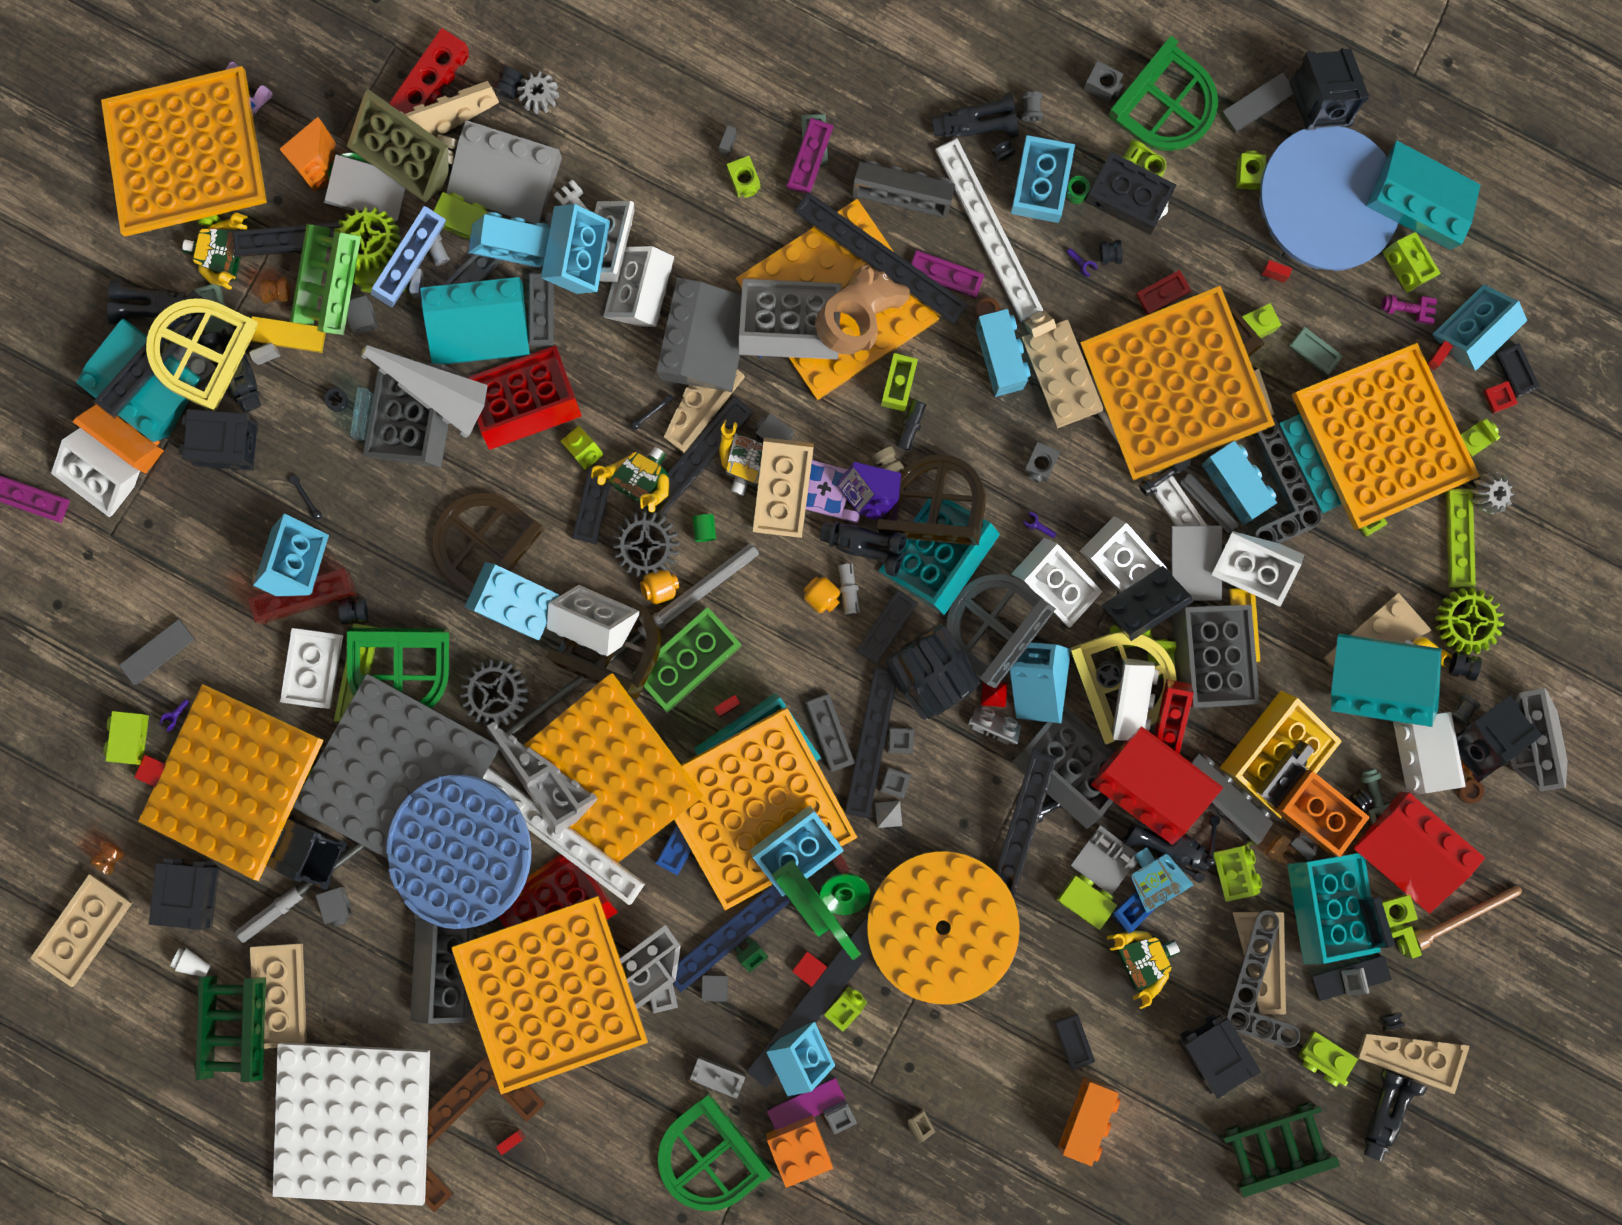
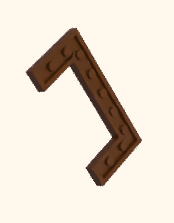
M487 1054L428 1111L427 1148L491 1086L499 1092L526 1122L546 1102L530 1085L501 1094ZM426 1164L425 1204L435 1212L454 1192Z

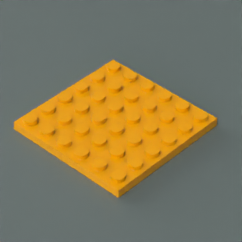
M243 66L101 100L120 233L124 237L267 203L246 71Z
M858 199L838 211L843 217L892 250ZM813 227L735 278L741 289L743 279L841 283L842 290L848 286L853 272L860 266L865 265V263ZM909 295V299L900 308H888L875 314L878 336L870 350H860L854 354L838 353V359L788 357V359L815 399L819 400L938 322L939 317L937 314ZM840 312V330L850 336H860L859 326L856 321L848 314Z
M1221 286L1081 342L1133 480L1275 425Z
M1418 343L1292 394L1354 531L1480 477Z
M613 673L604 678L524 744L526 748H531L559 768L560 772L572 781L573 779L577 781L590 794L596 795L597 801L576 823L569 827L617 863L704 797Z
M202 684L166 760L163 773L156 787L153 788L138 822L253 880L259 881L323 740Z
M787 707L680 764L704 797L674 820L725 910L773 884L753 859L750 849L809 805L816 811L841 846L857 838Z
M599 896L451 947L501 1094L648 1043Z

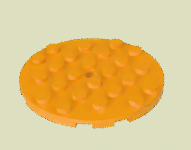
M957 852L925 853L899 865L879 886L872 900L868 915L869 945L881 972L903 993L917 1000L932 1004L961 1003L976 998L988 991L1008 970L1015 956L1019 941L1018 911L1006 884L997 873L983 862ZM941 920L949 922L951 926L950 932L946 935H941L936 930V924Z

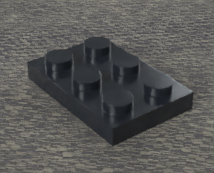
M1161 566L1103 603L1102 609L1130 641H1133L1191 604L1193 600L1192 596L1164 566Z

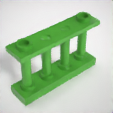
M307 224L290 322L314 325V320L319 321L317 331L344 335L361 236L334 231V237H329L330 228ZM327 246L331 247L329 262L325 261ZM323 271L327 272L325 287L320 286ZM319 296L323 297L321 311L316 310Z

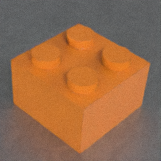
M813 1115L766 1133L768 1145L786 1188L833 1169L831 1158Z

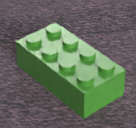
M707 607L660 649L657 662L644 687L668 713L741 648L742 645Z

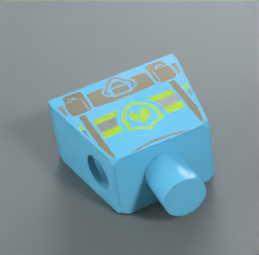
M1148 848L1135 854L1142 869L1131 876L1147 913L1193 886V883L1169 855L1165 854L1155 860Z

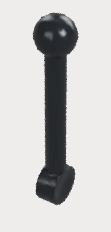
M668 395L661 403L640 419L633 420L630 424L631 428L637 430L642 422L663 406L669 404L674 398Z
M296 475L291 476L289 479L290 483L296 486L312 511V517L315 520L320 519L322 513L316 510L300 485V478Z
M1213 816L1209 820L1212 827L1209 855L1205 860L1208 866L1215 864L1213 856L1216 828L1220 824V819L1217 816Z
M1158 853L1157 859L1162 857L1163 855L1161 853ZM1175 862L1183 872L1194 877V881L1198 883L1204 881L1202 873H1195Z

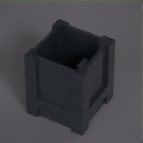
M1341 48L1340 51L1321 53L1307 51L1303 57L1301 67L1290 81L1292 92L1307 131L1326 127H1351L1362 104L1366 103L1369 98L1352 49Z
M187 409V415H183L182 425H186L184 445L180 444L179 455H182L183 460L191 461L194 467L254 471L259 423L252 421L248 414Z
M1509 695L1456 735L1461 760L1479 783L1511 761L1539 739L1542 734L1533 723L1531 724L1519 710V705Z
M288 818L266 866L294 881L301 882V880H304L327 890L331 881L329 879L341 852H344L347 842L306 822Z
M178 858L163 859V863H156L149 925L197 930L212 928L220 867H213L214 862L194 861L193 865L184 864V859Z
M1213 1013L1205 1018L1207 1023L1191 1033L1187 1029L1179 1034L1181 1039L1177 1040L1208 1093H1213L1219 1099L1227 1094V1092L1261 1073V1070L1229 1018L1223 1019L1221 1015L1215 1016Z

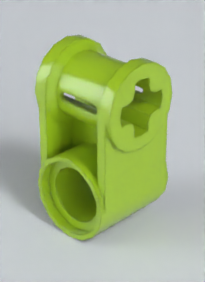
M1132 139L1129 142L1130 147L1124 156L1121 157L1149 170L1148 166L1156 165L1159 167L1160 172L1155 174L1163 177L1166 169L1165 159L1147 148L1143 143Z

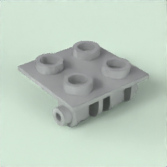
M976 706L973 716H971L968 723L972 730L983 734L986 730V736L992 733V739H995L997 735V741L1006 745L1018 743L1021 725H1018V722L1010 717L1003 718L996 715L990 708Z
M1100 825L1071 866L1112 895L1130 869H1133L1138 863L1135 857L1137 852L1123 844L1121 840Z

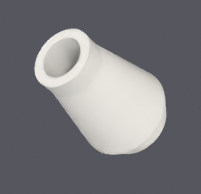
M179 948L170 966L175 968L176 972L202 977L206 976L211 964L202 960L189 949Z

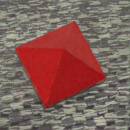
M983 682L981 705L1005 708L1008 683L1000 682L994 688Z

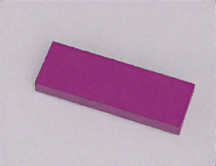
M810 118L787 183L788 189L803 194L811 193L834 125Z
M915 250L911 261L914 267L944 288L975 299L977 298L985 274Z
M0 476L1 503L62 523L70 500Z
M833 1078L816 1086L811 1092L799 1094L768 1109L767 1113L775 1130L812 1115L815 1117L823 1113L824 1110L846 1099L836 1078Z

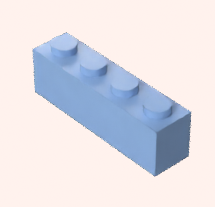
M423 207L371 290L372 296L393 308L443 229L446 219L429 208Z

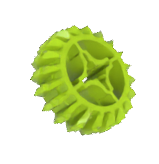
M364 207L363 212L360 213L355 208V215L351 216L346 213L347 221L339 220L341 228H335V231L361 236L359 249L363 251L364 255L358 254L355 268L357 272L360 273L365 268L366 272L370 274L373 267L380 272V265L384 264L387 266L388 259L392 258L394 252L399 247L398 243L401 242V236L398 235L400 232L399 227L395 225L392 217L388 218L385 211L379 214V210L376 208L369 212V209ZM371 226L380 227L386 233L372 230ZM368 233H369L370 238H369V241L367 242V247H366L364 241L366 242L365 239H368Z
M1461 588L1458 594L1455 591L1449 594L1450 599L1444 598L1442 600L1445 606L1437 608L1442 615L1436 616L1435 620L1441 621L1442 625L1436 626V630H1443L1444 634L1440 635V639L1448 638L1446 646L1451 647L1455 644L1454 651L1460 652L1463 649L1465 655L1470 654L1471 651L1474 654H1479L1481 649L1484 651L1489 650V644L1497 643L1494 636L1502 635V632L1497 627L1504 626L1505 624L1502 621H1498V617L1503 616L1504 613H1496L1495 610L1500 604L1490 603L1493 600L1492 595L1484 598V590L1478 591L1477 594L1475 588H1469L1468 591L1465 588ZM1466 601V607L1463 608L1462 614L1452 616L1457 605ZM1478 606L1484 611L1486 618L1478 613ZM1468 617H1469V620H1473V622H1479V623H1475V624L1470 625L1469 622H1466L1465 620H1462V619H1465V618H1468ZM1453 625L1460 628L1462 637L1456 633ZM1485 626L1486 630L1483 636L1477 641H1473V635H1476L1477 628Z

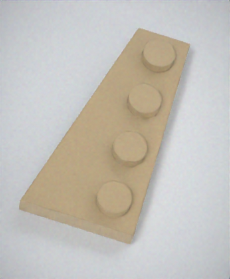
M486 81L458 91L457 96L451 98L446 96L437 99V103L426 107L423 104L413 107L414 111L404 115L437 138L438 134L443 135L466 120L468 121L496 105L499 101L491 85Z
M739 370L736 372L733 391L745 378L744 374ZM689 385L688 388L686 387L683 399L676 409L664 435L665 440L685 453L733 391L727 392Z
M1397 593L1350 635L1404 643L1407 639L1412 641L1432 630L1405 599ZM1336 647L1323 657L1333 670Z
M1233 912L1244 956L1256 916L1259 912ZM1274 912L1279 918V927L1257 998L1259 1012L1262 1014H1286L1284 912ZM1269 914L1263 915L1260 919V924L1263 928H1271L1275 923L1274 917ZM1257 939L1253 943V949L1258 953H1262L1267 949V942L1264 939ZM1256 963L1247 965L1250 977H1256L1260 973V967Z
M1364 1034L1356 1058L1455 1094L1470 1046Z

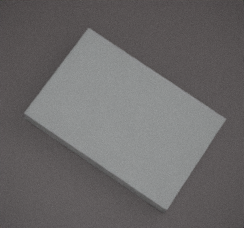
M335 155L324 203L354 211L356 208L360 213L363 212L364 207H367L369 212L376 208L379 210V214L385 211L388 218L392 217L395 223H397L405 188L374 165Z
M1171 526L1172 576L1192 596L1193 601L1222 600V580L1212 576L1213 570L1222 554V526Z

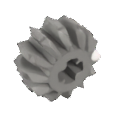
M539 71L537 77H534L529 72V80L522 78L521 84L523 86L517 88L518 94L521 95L518 98L519 102L525 103L524 107L527 111L533 108L534 113L538 114L540 108H543V111L547 113V105L555 107L556 103L553 99L559 98V93L555 91L558 85L556 82H552L550 75L543 78V73ZM542 90L543 92L542 94L537 93L534 95L535 91L540 92Z
M1498 472L1481 474L1480 480L1473 481L1476 488L1470 492L1475 494L1472 502L1477 504V509L1488 514H1495L1505 511L1506 506L1512 504L1510 497L1515 494L1510 489L1514 484L1508 482V476Z

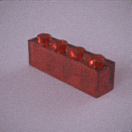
M343 568L317 576L310 595L275 596L267 592L248 598L255 623L263 625L355 596L357 593L350 571Z

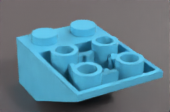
M1030 643L1011 667L1010 674L1017 719L1053 723L1062 722L1070 648L1054 644Z

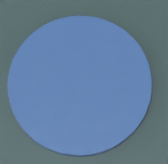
M1341 126L1316 128V130L1309 131L1303 129L1282 142L1271 154L1264 167L1260 180L1259 198L1262 217L1265 218L1267 226L1271 231L1269 233L1278 246L1290 257L1306 266L1333 271L1352 269L1379 254L1391 240L1398 225L1397 222L1366 207L1387 160L1384 152L1366 136Z
M462 774L437 777L425 782L412 794H409L397 809L387 836L386 853L388 854L390 867L388 871L394 888L399 891L404 899V903L416 915L427 922L451 929L471 928L488 923L503 914L515 902L526 883L531 864V841L526 821L512 798L488 780Z

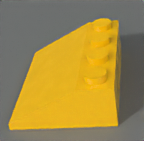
M1280 691L1221 765L1220 769L1229 775L1237 785L1281 819L1282 816L1272 809L1273 806L1256 793L1280 760L1301 740L1314 749V752L1307 759L1306 768L1317 773L1342 741L1297 697Z

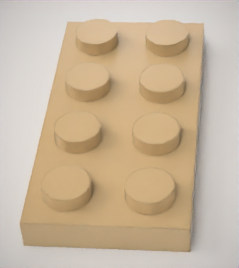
M1068 320L1057 323V328L1035 338L1031 334L1022 337L1023 344L1057 428L1102 412L1104 409Z
M764 438L753 532L802 538L814 443Z
M89 874L30 959L70 987H74L133 902L93 874Z
M303 943L250 947L251 977H266L264 1049L278 1048L280 1042L307 1044Z

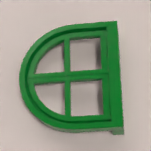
M1172 36L1163 44L1113 106L1108 115V118L1138 141L1150 148L1161 151L1181 150L1198 142L1210 129L1218 108L1217 90L1211 76L1199 63L1177 47L1179 41ZM1172 61L1193 77L1192 81L1176 100H1173L1154 85ZM1196 82L1202 89L1205 102L1201 120L1179 104ZM1147 92L1169 108L1151 131L1129 116ZM1172 112L1193 127L1191 131L1176 137H1163L1155 134Z
M348 628L347 678L354 696L366 674H360V647H394V674L370 675L379 680H394V688L402 693L403 680H435L428 694L419 701L430 708L435 706L442 697L448 682L449 628ZM403 648H436V675H403Z
M793 860L772 874L773 878L818 937L830 929L852 960L861 955L835 916Z
M710 1093L702 1097L669 1126L659 1147L658 1168L665 1187L680 1203L696 1210L717 1211L727 1208L741 1200L762 1181L765 1182L772 1176L770 1168ZM702 1114H705L724 1138V1141L704 1157L699 1154L682 1132ZM679 1136L698 1162L676 1179L671 1165V1153L675 1140ZM731 1147L751 1174L729 1191L709 1164ZM705 1169L724 1194L715 1197H703L689 1192L683 1186Z

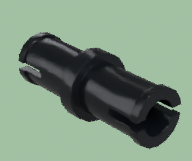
M915 399L911 401L906 419L902 420L903 428L895 445L907 451H911L916 432L920 431L921 425L919 424L927 406L926 403Z

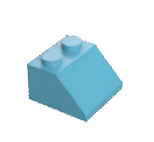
M815 1021L778 1039L767 1051L787 1096L811 1092L835 1066Z

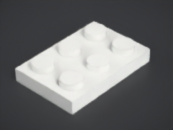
M292 628L280 699L281 703L332 709L343 635Z

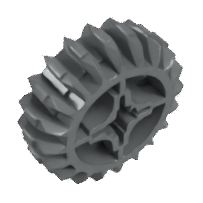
M647 511L642 512V519H640L638 513H634V522L628 517L625 518L624 521L627 528L621 524L617 527L623 534H614V538L620 540V543L613 544V548L621 549V552L614 554L615 558L624 557V560L619 565L622 567L628 563L630 566L626 570L627 573H631L636 568V577L641 576L642 570L645 571L646 576L651 570L657 573L659 567L664 571L669 570L665 562L673 565L675 560L670 555H679V551L672 549L673 546L680 545V541H672V537H676L678 532L675 531L671 534L669 532V529L674 524L669 523L665 527L663 523L666 521V517L662 516L657 521V512L652 513L651 519H648ZM642 524L640 538L637 541L627 542L630 532L636 526ZM649 525L658 528L664 535L665 540L655 539L651 534ZM646 537L649 539V541L652 542V544L659 545H654L648 548L647 552L644 550V548L641 547V545L635 546L634 544H639L645 541ZM666 548L662 559L651 565L653 551ZM628 549L639 551L643 564L635 561L629 554Z
M490 659L488 668L484 662H480L481 671L472 667L471 671L475 674L474 677L467 674L464 676L470 683L469 685L461 684V688L467 689L468 693L460 694V698H468L469 701L464 702L462 706L463 708L472 707L467 713L470 717L477 713L475 722L479 723L485 717V726H488L491 723V719H493V722L499 727L501 718L505 725L509 724L508 715L515 720L518 718L513 712L515 709L520 712L524 711V708L518 704L519 701L524 703L528 701L527 698L521 697V693H527L528 688H520V685L526 683V679H516L520 676L521 671L516 670L511 673L514 667L512 664H508L504 669V661L499 660L497 667H495L494 660ZM501 673L499 679L497 678L492 684L480 681L488 674ZM508 678L514 688L513 700L505 695L504 692ZM476 687L484 693L481 708L475 700ZM484 687L494 690L495 687H498L497 692L505 699L494 697L491 700V694ZM497 702H502L508 706L502 712L495 714L487 713L489 708H492Z

